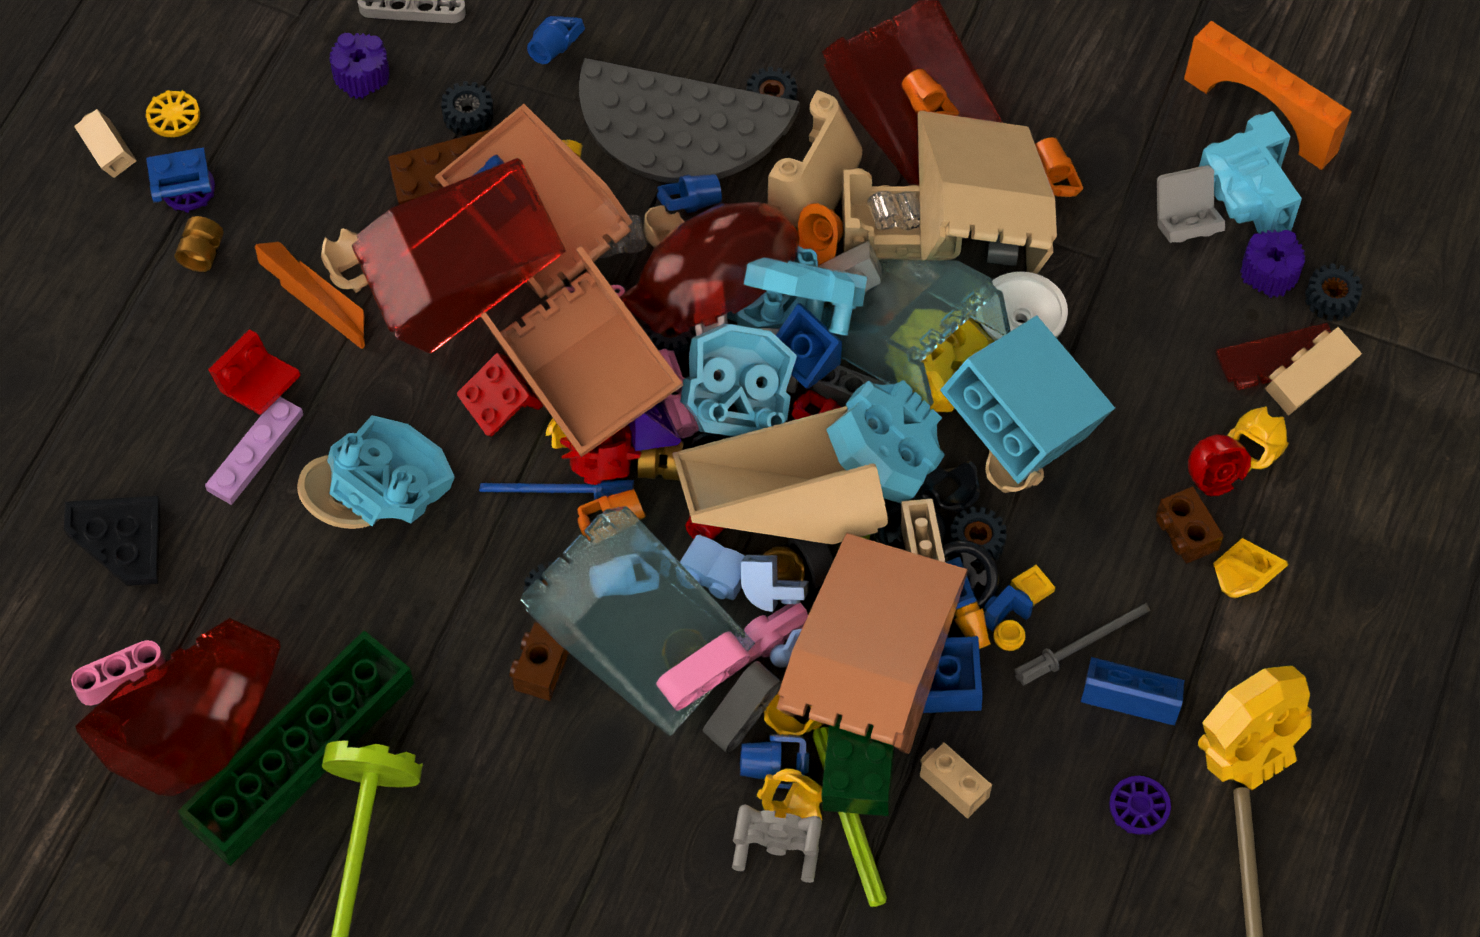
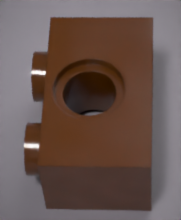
M534 622L531 632L526 631L521 642V650L523 651L520 659H515L510 669L509 676L513 679L515 691L544 700H551L572 647L571 634L569 632ZM539 657L546 659V661L541 664H536L532 662L534 659Z

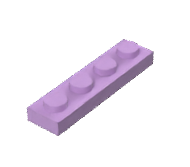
M279 397L258 418L205 484L206 490L232 505L303 416L302 408Z

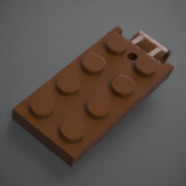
M492 129L388 156L400 209L450 196L435 176Z

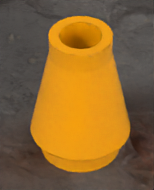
M978 602L955 611L956 619L954 621L965 637L978 636L979 649L991 645L988 638L983 608L980 609Z

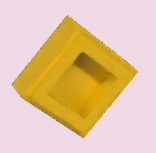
M1037 564L1011 580V586L1015 590L1025 592L1030 597L1033 605L1055 591V586Z

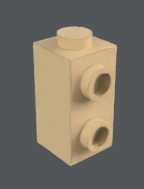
M98 109L85 115L82 121L74 126L101 169L113 178L137 161L111 120Z
M943 743L937 749L931 748L922 757L920 777L967 819L990 797L992 784L946 743Z

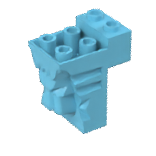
M1273 111L1253 116L1247 122L1245 133H1237L1226 141L1208 145L1203 150L1199 167L1209 165L1214 170V196L1218 201L1224 202L1229 217L1234 218L1237 223L1254 221L1256 230L1260 234L1262 231L1267 233V230L1271 232L1276 230L1278 233L1282 230L1291 231L1302 200L1281 169L1291 136Z

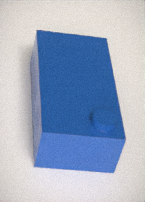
M978 636L951 637L946 639L923 713L982 711V682Z

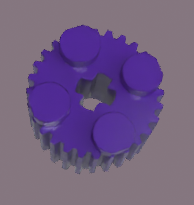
M344 33L338 37V43H335V47H332L329 59L335 84L339 86V89L343 88L344 92L347 91L350 98L355 96V99L358 97L364 99V96H367L370 91L374 93L375 89L379 90L380 86L388 84L387 80H389L390 73L386 49L378 36H370V34L365 36L364 33L361 35L356 33L353 36L351 33Z
M1267 230V233L1262 231L1261 234H1254L1248 243L1242 261L1240 273H1242L1241 278L1244 279L1243 283H1247L1250 286L1252 284L1253 289L1258 288V292L1264 291V294L1268 295L1269 298H1272V296L1278 298L1279 295L1283 297L1286 290L1290 291L1291 287L1294 288L1305 263V251L1302 249V244H1298L1299 241L1296 240L1295 233L1289 230H1282L1279 233L1276 230L1273 232Z

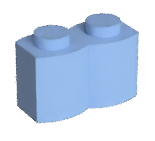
M696 535L679 562V574L686 583L692 586L700 585L709 588L710 593L719 599L727 598L734 600L742 588L741 561L745 556L735 550L724 548L710 538Z

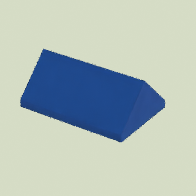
M1091 657L1081 702L1175 726L1183 702L1184 680Z

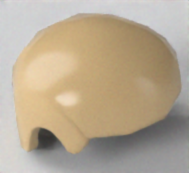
M664 205L650 208L645 213L643 234L647 242L652 246L664 250H673L682 245L687 238V224L680 217L679 212L670 214L666 211Z

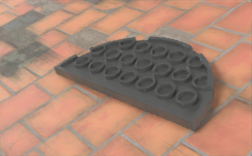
M584 58L580 73L579 97L581 109L587 127L599 147L611 159L614 158L626 166L627 170L642 177L666 183H677L679 178L684 175L715 174L718 179L748 168L766 156L781 136L787 134L800 109V102L587 58Z

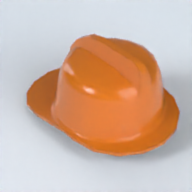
M813 203L804 207L799 215L796 246L814 250L817 254L818 267L836 256L837 243L843 236V223L834 209H828L824 205Z

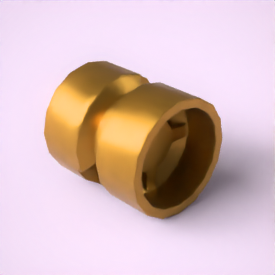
M196 216L189 218L182 234L184 238L180 240L174 255L176 261L192 271L206 272L210 270L216 256V250L224 234L223 228L215 221L205 217Z
M683 441L675 446L639 450L642 456L638 458V478L655 479L659 474L666 480H680L672 453L683 450ZM660 454L668 455L667 465H660Z

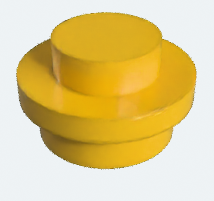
M1006 620L996 626L994 641L1001 649L1014 651L1023 645L1025 631L1018 622Z

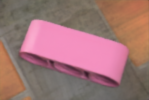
M728 631L667 671L658 679L656 685L676 711L681 710L742 669L749 662L751 656L734 634Z
M145 640L80 667L73 673L71 683L81 703L92 706L162 676L166 669V661L158 644ZM149 657H156L150 663H143ZM118 670H125L123 674L113 676ZM95 683L91 688L83 689L86 684Z

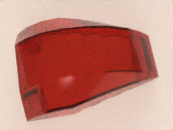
M229 618L196 638V644L187 650L180 648L171 653L169 661L159 667L153 664L143 671L144 676L132 682L129 679L119 685L75 726L77 733L109 771L158 795L175 796L210 780L224 769L233 758L252 724L263 699L279 654L280 641Z

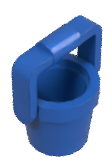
M547 17L534 31L533 37L527 45L530 57L537 63L548 64L557 55L566 51L571 43L585 30L583 20L574 17Z
M715 174L684 175L679 178L677 183L657 187V199L670 211L685 209L687 213H692L698 209L718 204L722 200L720 182ZM679 193L681 196V198L672 199L670 197V195Z
M770 735L771 742L741 744L740 776L765 779L767 774L775 775L781 770V742H799L796 770L800 771L803 775L809 773L810 753L806 752L807 744L803 736ZM781 781L777 788L790 789L793 782Z

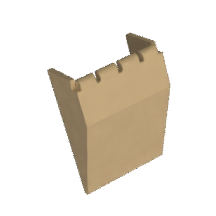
M919 111L921 263L929 264L945 240L946 235L968 238L971 231V238L975 240L996 242L999 235L1000 243L1024 246L1026 243L1027 272L1038 274L1053 254V241L1057 237L1056 205L1054 193L1029 127Z
M847 406L672 453L692 523L833 545L842 542L846 533L858 537L877 533L878 528L887 525L888 516L876 465L869 464L845 470L838 461L826 429L848 411Z

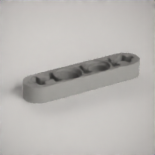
M357 0L359 12L367 18L458 23L466 15L464 0ZM395 2H403L405 4L401 9L391 8V5ZM425 3L433 6L428 11L418 9L420 5Z

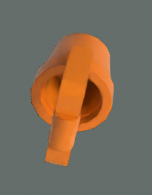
M924 69L914 70L904 78L902 88L917 115L919 111L953 116L959 115V111L947 97V92L942 85L938 84ZM941 106L944 111H936V110Z
M1046 138L1037 142L1035 146L1054 195L1060 197L1077 196L1083 190L1082 183L1071 159L1067 157L1056 138ZM1067 178L1071 186H1056L1053 184Z
M635 489L610 496L605 495L581 505L577 509L579 528L581 533L587 536L590 543H596L622 532L621 530L646 517ZM602 510L608 525L593 531L592 524L587 515Z

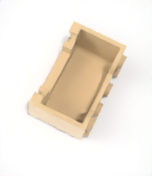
M860 168L843 170L842 220L844 252L869 240L879 261H921L919 186H872V176L869 172ZM946 235L945 240L931 261L951 260L959 256L962 238Z

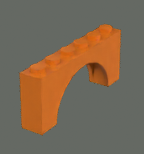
M1210 21L1194 37L1184 80L1205 94L1218 82L1222 81L1237 82L1258 91L1272 101L1292 124L1299 141V156L1321 170L1333 159L1339 151L1352 111L1213 21Z

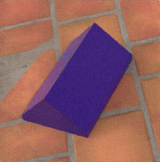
M662 401L628 424L632 432L631 443L635 451L675 446L682 441Z

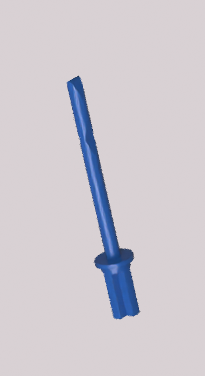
M602 480L598 485L481 483L479 491L594 493V500L605 495L610 496L634 489V480Z

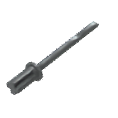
M1145 603L1055 653L1048 648L1044 649L1041 655L1014 669L1017 674L1015 675L1017 681H1020L1024 686L1050 671L1057 672L1059 670L1058 661L1150 612L1149 606Z

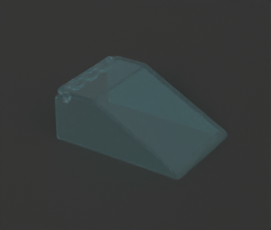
M880 259L882 282L865 292L863 307L856 306V309H852L848 336L833 333L842 341L841 358L888 385L904 380L913 389V393L916 392L922 397V401L925 400L931 406L934 402L925 365L921 361L938 347L937 343L942 344L958 329V324L963 325L969 318L1003 336L1009 333L1011 330L1003 292L996 289L992 278L960 261ZM832 302L823 309L821 322L828 329L831 327L835 306L832 305Z
M627 506L606 509L602 515L599 514L584 530L591 540L588 541L586 537L580 534L563 552L570 562L567 563L563 558L558 557L541 575L548 585L546 586L537 579L522 594L520 600L527 606L525 608L526 611L558 644L667 735H672L713 689L687 707L676 711L657 687L658 679L725 632L731 631L747 652L755 642Z

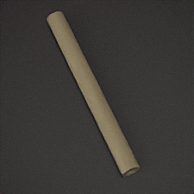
M1241 787L1234 789L1233 794L1246 937H1263L1250 789Z

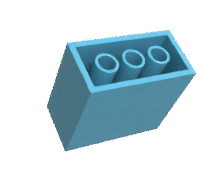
M1037 315L968 357L940 389L1017 484L1028 478L1032 472L1040 470L1086 439L1115 409L1112 403Z

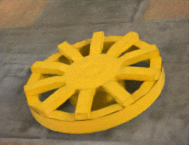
M167 90L165 93L152 98V101L146 108V119L149 127L156 134L164 137H179L195 128L200 119V109L197 100L185 91ZM172 98H177L176 102H172ZM167 99V100H168V104H165V103L162 102V101H164V100ZM182 99L187 100L182 105H180ZM159 105L162 107V109H158L155 107ZM190 105H193L195 108V110H184L186 107ZM152 113H154V114H161V115H159V116H157V117L151 119V114H152ZM185 115H194V118L190 121L185 118ZM163 120L160 128L155 125L158 121ZM183 122L187 124L181 129L178 128ZM167 125H168V126H171V127H174V130H165V129H166Z

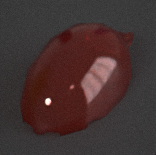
M761 202L720 203L677 225L654 247L640 273L638 284L619 298L630 313L649 324L650 329L656 333L663 332L671 325L674 327L675 332L681 333L689 332V327L701 323L705 327L718 322V317L730 311L734 314L752 304L767 291L744 285L747 264L763 257L786 263L789 260L794 261L800 242L799 233L780 206Z

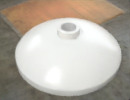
M1011 272L995 278L985 287L979 299L978 315L983 329L995 341L1023 324L1017 322V320L1027 322L1036 315L1057 338L1065 327L1068 307L1061 290L1049 279L1031 272Z

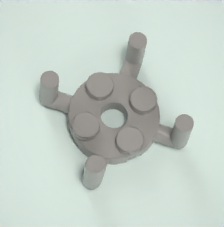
M741 805L738 810L733 837L736 847L732 869L744 871L749 844L758 843L766 846L767 852L773 855H785L787 850L803 851L805 857L801 880L809 883L814 882L822 826L821 818L818 816L801 818L786 813V819L775 817L776 811H757L749 805Z

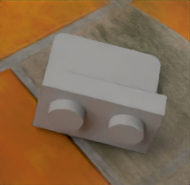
M1205 165L1168 173L1157 178L1158 228L1170 243L1184 242L1190 238L1211 236L1214 233L1225 231V220L1214 208V170L1211 166Z

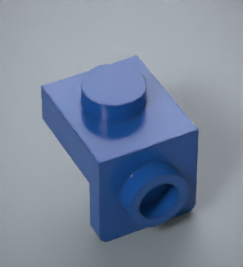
M1008 585L998 597L992 596L985 604L983 610L985 611L986 627L994 631L996 626L1011 611L1027 620L1031 616L1033 602L1025 592L1015 590Z

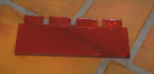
M1328 323L1218 349L1216 350V355L1228 382L1234 381L1236 389L1241 390L1257 386L1259 383L1257 375H1259L1262 384L1271 382L1272 380L1269 376L1282 365L1285 368L1291 366L1294 363L1291 358L1304 347L1309 351L1315 346L1312 341L1324 330L1331 333Z

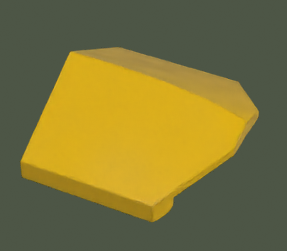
M1244 538L1240 539L1213 563L1222 592L1232 598L1259 591L1288 566L1286 560Z

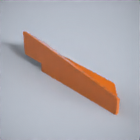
M280 242L255 245L259 264L276 276L284 289L361 349L365 347V315L362 308L304 263L298 262Z

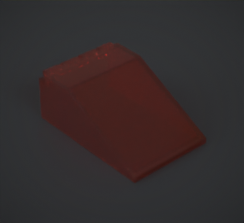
M919 0L911 8L893 16V22L887 19L869 29L870 35L867 31H863L848 40L841 37L822 51L827 61L824 66L843 102L910 185L919 186L918 115L912 108V104L902 88V82L912 71L924 69L938 84H941L947 92V97L959 111L958 116L1003 123L939 0ZM940 106L936 111H944V110H943V108Z
M519 158L389 209L356 235L358 240L352 244L354 254L361 265L369 287L372 288L371 291L378 307L383 311L382 316L389 331L395 332L394 335L397 339L427 353L437 350L479 318L481 314L487 312L566 252L522 160Z

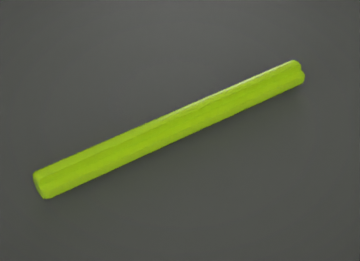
M821 727L813 731V739L823 769L825 768L828 727ZM838 812L868 903L871 907L881 906L886 903L887 897L859 814Z

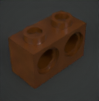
M1193 486L1160 500L1156 513L1157 523L1162 530L1167 531L1175 553L1181 555L1186 564L1219 550L1224 535ZM1174 512H1181L1185 516L1176 515ZM1189 536H1195L1199 538L1200 541H1194L1190 539Z

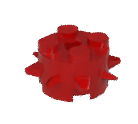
M628 425L583 457L579 455L567 437L560 439V443L570 449V452L562 455V458H570L572 471L584 477L585 483L598 485L602 480L627 477L630 473L631 459L640 458L642 453L635 451L631 446L632 432Z

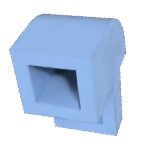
M746 555L741 561V584L744 594L753 605L762 610L773 612L778 605V600H781L783 604H799L800 600H805L809 593V581L778 580L777 555Z

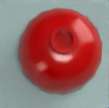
M1215 434L1201 440L1193 448L1188 458V472L1192 480L1208 496H1219L1234 489L1231 484L1238 478L1242 481L1247 476L1251 467V456L1245 447L1236 439L1223 434Z

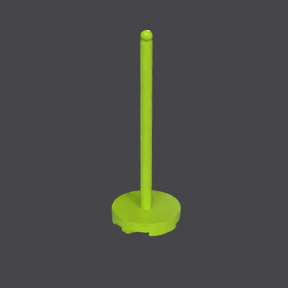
M348 741L330 742L325 747L322 762L323 769L338 777L361 783L331 937H348L377 786L412 787L418 785L421 779L423 763L417 764L414 754L408 752L395 755L388 753L389 747L380 744L360 748L347 747Z

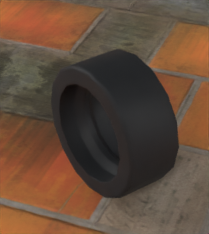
M788 538V547L794 549L803 559L805 565L804 581H809V587L813 589L822 586L834 561L828 545Z

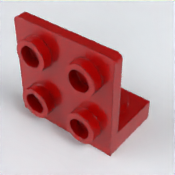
M250 329L208 369L222 394L259 415L263 414L301 376L298 369L269 354L259 335Z
M496 353L457 392V396L484 433L490 437L521 407L525 408L528 406L540 410L544 406L510 358Z

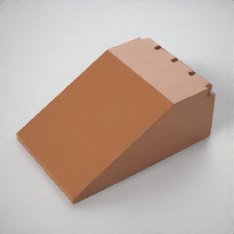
M522 104L435 176L442 187L540 298L545 295L548 298L565 286L563 283L565 278L572 281L586 269L576 250L577 247L581 245L591 260L595 262L611 248L608 244L611 240L616 244L631 232L629 225L632 224V220L608 185L525 104ZM494 155H498L504 161L503 166L524 190H529L535 197L534 201L497 233L458 190L459 186L485 166L486 162ZM495 173L488 178L510 204L516 201L517 198Z
M580 245L576 250L587 272L570 283L575 290L573 293H570L566 287L559 290L546 300L550 309L546 311L539 304L521 317L526 324L522 328L515 321L499 332L486 312L480 316L579 455L583 457L684 385Z
M846 533L793 647L778 693L780 699L776 709L787 716L794 717L796 714L803 717L807 706L810 705L812 707L809 719L834 727L838 716L841 715L840 729L866 736L869 726L873 725L871 739L894 745L901 752L909 754L968 569Z

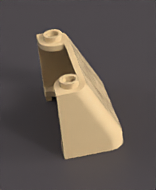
M819 90L816 91L810 102V113L813 115V129L809 134V142L813 144L803 162L792 158L781 159L774 165L768 177L767 216L797 228L799 215L803 208L809 204L819 203L828 209L835 210L842 197L843 170L858 168L862 159V146L835 97Z

